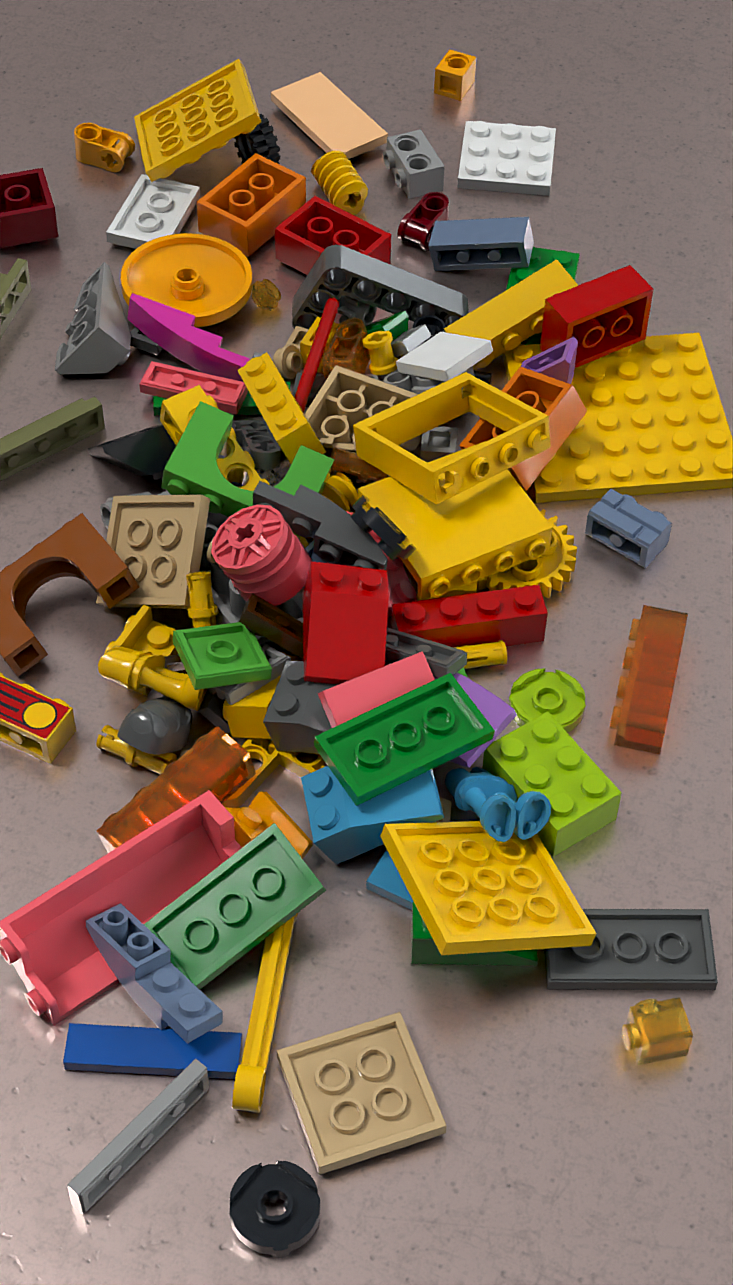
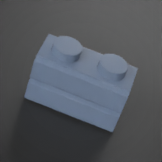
M610 489L602 497L601 501H598L589 510L585 534L646 568L655 559L656 555H659L667 546L672 523L662 513L658 511L652 512L638 504L632 496L622 495Z

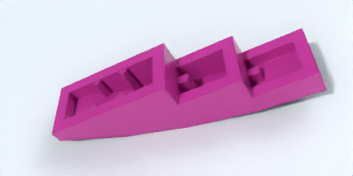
M131 294L127 319L149 339L179 360L203 373L243 382L238 369L246 365L250 358L222 349L223 337L194 327V315L140 295Z

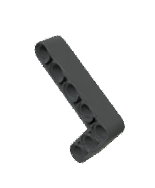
M331 245L321 253L293 297L292 327L294 329L296 326L310 329L316 318H321L327 300L329 298H336L339 301L342 295L392 314L406 311L409 320L413 322L422 316H436L442 319L447 327L469 313L468 299L458 291L345 246Z

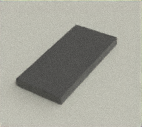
M582 909L597 933L592 945L544 949L547 989L716 990L718 984L709 909Z

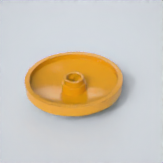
M193 233L167 235L144 243L127 257L121 269L122 295L128 306L130 296L134 293L194 315V327H205L230 318L244 307L252 292V269L246 256L238 248L224 240Z

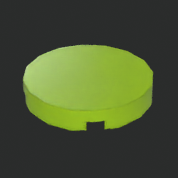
M546 668L534 669L522 674L513 683L509 697V706L517 714L514 720L518 726L521 727L547 711L567 733L571 732L582 721L586 707L585 692L575 678L566 672L556 669L555 673L545 672Z

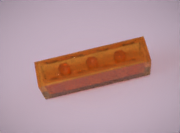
M643 605L641 618H633L629 640L635 641V647L626 648L622 668L629 670L628 677L620 676L616 699L623 700L622 707L614 706L609 728L617 730L615 746L660 755L688 613Z
M218 726L207 735L201 736L189 751L178 760L171 762L159 777L148 786L141 788L128 804L117 813L111 814L104 821L103 825L96 830L108 853L208 790L212 792L221 804L224 803L256 774L249 752Z

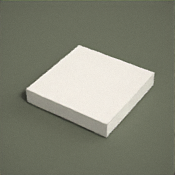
M439 332L397 360V369L402 374L446 382L462 374L493 352L491 340Z

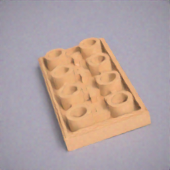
M321 72L271 92V101L326 153L334 150L342 151L350 160V158L372 151L376 147L387 143L388 133Z

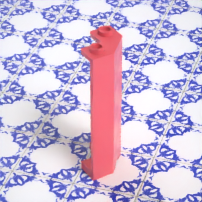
M210 790L0 921V953L10 965L13 963L28 990V993L25 994L26 999L38 1016L44 1013L51 1023L56 1025L120 983L86 928V920L121 903L142 924H145L242 848L235 840L234 817Z

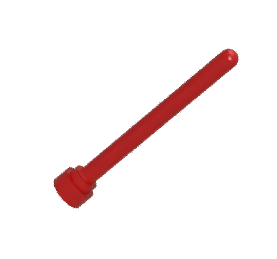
M329 298L325 304L294 396L303 413L339 308V301L336 298Z

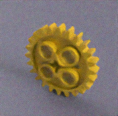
M542 509L540 512L545 517L546 510ZM557 516L549 518L547 521L552 526L549 552L538 559H530L507 570V573L497 572L477 581V591L483 590L486 587L489 591L539 585L542 595L550 598L551 589L560 592L563 582H570L571 572L575 570L577 547L573 546L574 535H567V525L557 526Z

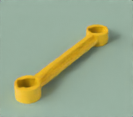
M298 913L266 937L242 1061L238 1065L234 1082L232 1108L236 1110L257 1113L261 1111L266 1084V1069L294 922L297 921Z

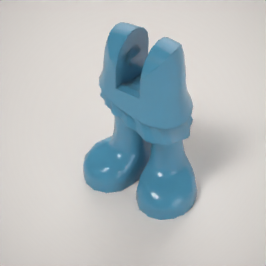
M480 766L472 768L470 772L463 768L452 769L446 775L445 785L449 793L454 797L456 806L464 811L472 810L480 818L481 826L485 832L497 841H508L513 832L520 839L531 838L541 831L549 820L551 804L549 799L540 792H526L517 800L513 785L508 784L503 778L492 775Z

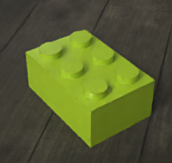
M548 711L492 742L484 751L482 768L496 777L503 778L508 784L513 785L517 800L521 795L529 791L540 792L549 799L551 804L549 820L537 834L553 857L617 819L622 792Z

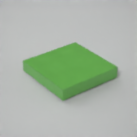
M240 622L173 631V644L195 690L271 679L272 667L256 636Z

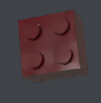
M43 168L0 175V248L58 238L55 206Z

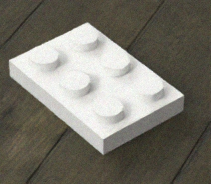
M141 174L106 231L107 242L137 249L153 239L179 234L201 197L200 187L160 178L151 182L147 175Z

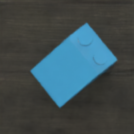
M328 766L301 777L313 842L336 865L383 845L384 843L380 835L385 824L432 823L444 818L433 769L358 806L354 804Z

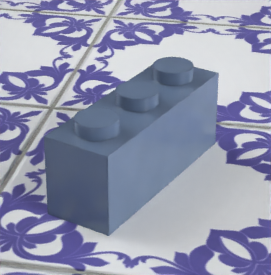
M529 217L435 221L429 242L434 271L529 267L534 244Z

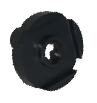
M362 495L352 505L355 510L350 516L352 520L366 533L373 530L382 539L377 545L392 560L397 559L399 556L406 560L416 550V547L412 543L406 548L402 541L407 536L378 507L368 509L365 505L370 500L365 495Z
M276 1161V1164L265 1166L259 1163L245 1170L238 1177L230 1192L229 1216L235 1234L250 1249L262 1254H270L275 1258L286 1257L292 1250L303 1246L313 1236L320 1221V1198L314 1179L303 1168L288 1161ZM280 1198L285 1201L283 1204L285 1212L282 1215L269 1216L266 1214L267 1208L264 1203L267 1200L275 1203Z

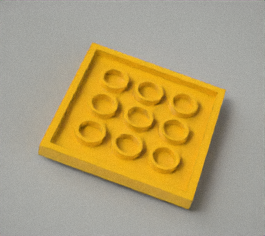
M240 59L231 62L134 116L145 172L151 182L159 178L169 177L177 168L186 163L192 164L198 161L203 154L212 149L222 148L230 139L239 134L251 132L261 123L249 80Z
M480 821L384 825L380 837L441 955L592 945L597 933L538 834L523 840L513 832L508 841L501 842L488 835L481 826Z

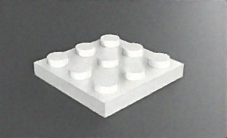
M466 121L457 188L549 196L556 128L522 126L512 123L498 124L484 121Z

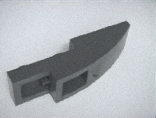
M259 481L253 492V506L270 505L280 511L295 534L304 538L311 537L315 539L313 553L318 555L324 562L386 570L388 559L377 545V542L368 532H364L352 520L351 515L337 504L301 484L293 496Z

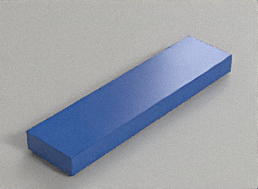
M69 1023L63 1065L64 1070L178 1076L197 1059L207 1067L208 1078L235 1079L241 1059L242 1033L209 1031L186 1043L173 1029L160 1030L159 1028Z

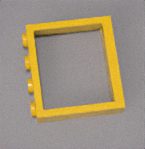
M467 372L353 425L356 453L359 458L436 505L551 448L548 415ZM467 412H471L506 431L435 467L398 446ZM445 474L444 477L438 479V475Z

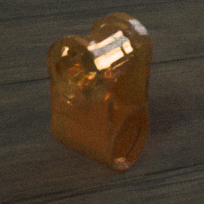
M347 319L336 328L335 335L322 359V371L326 379L335 365L365 375L370 355L368 349L363 345L362 340L368 335V331L361 319Z

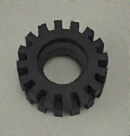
M259 114L261 123L254 130L234 137L236 140L234 146L239 151L237 155L239 158H242V164L255 153L280 164L281 156L278 153L280 147L276 144V141H278L277 136L273 135L274 129L272 125L269 126V120L264 118L263 114Z

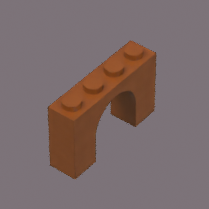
M83 513L65 523L59 530L35 545L30 551L0 572V655L17 677L48 655L25 621L27 603L34 592L43 584L59 577L82 579L92 587L109 609L140 587L126 564Z

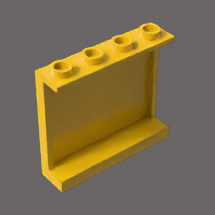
M482 443L465 448L463 450L438 458L428 463L435 467ZM508 469L437 505L391 476L358 488V499L365 495L370 500L365 505L368 509L378 507L407 536L402 541L407 548L412 543L416 547V550L406 560L401 557L400 559L418 583V601L438 598L465 584L471 585L497 572H505L515 565L530 559L540 558L548 553L550 549L552 526ZM445 474L438 475V479L444 477Z

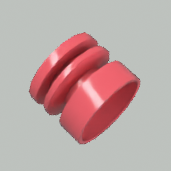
M254 505L234 513L218 528L212 540L211 553L215 562L223 569L224 574L231 579L233 586L246 602L253 593L274 606L281 605L293 598L305 585L312 560L280 511L270 505Z

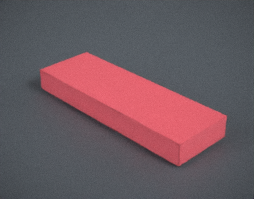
M151 361L139 383L140 393L166 399L200 385L207 396L213 397L218 409L236 415L248 393L244 382Z
M422 651L318 693L330 725L334 728L435 679Z

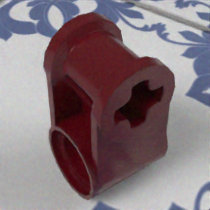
M440 192L425 194L416 206L402 218L397 232L398 239L401 241L410 240L419 244L422 250L429 251V242L435 221L449 220L448 197Z

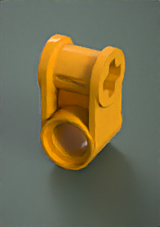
M89 122L79 124L74 129L76 159L83 164L93 165L116 173L123 168L125 158L131 156L135 151L133 139L124 132L114 131Z

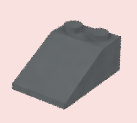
M286 661L263 723L277 751L319 754L314 747V737L332 727L318 693L338 684L304 681V661Z

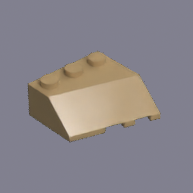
M335 365L307 409L305 416L324 448L336 447L356 450L354 424L418 394ZM422 434L398 446L407 451L414 450L421 441Z

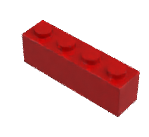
M532 585L392 604L391 629L453 648L493 643L501 640L505 642L507 647L543 642L548 612L540 586Z

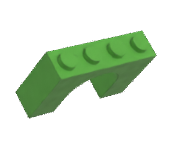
M200 401L164 468L161 488L167 490L171 495H204L210 498L209 512L221 513L227 517L243 508L253 506L254 491L244 490L231 484L221 474L217 465V459L230 435L234 416ZM301 445L286 476L274 487L294 496L301 484L322 494L330 477L335 459Z

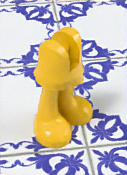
M114 646L98 662L99 673L104 678L121 683L128 690L131 688L137 690L138 688L144 687L147 689L150 687L162 695L181 703L188 709L198 711L208 688L195 690L188 674L164 668L165 657L163 655H153L152 652Z

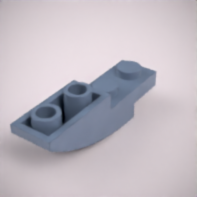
M121 903L86 920V928L110 969L132 999L160 1030L170 1026L186 1043H189L223 1023V1011L170 962L171 950Z

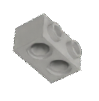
M421 129L387 137L386 151L383 152L384 164L388 170L391 169L397 186L404 190L409 199L424 196L430 192L443 191L445 166Z

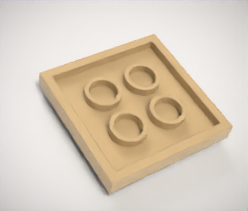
M204 495L113 496L106 542L126 564L140 586L113 607H142L146 605L151 608H190L186 575L199 572L210 498ZM97 595L96 603L107 607L106 604Z
M401 1012L277 1050L280 1068L319 1175L446 1133L447 1125Z

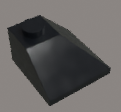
M162 424L88 448V451L93 457L140 476L152 475L153 479L157 480L163 478L164 468L176 445Z

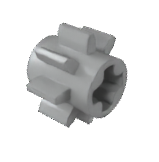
M342 295L337 311L341 315L339 323L358 330L360 325L367 327L373 321L377 307Z

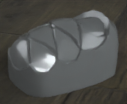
M166 696L141 703L135 710L132 709L124 718L117 736L130 746L148 754L160 755L179 751L186 746L193 718L191 709Z

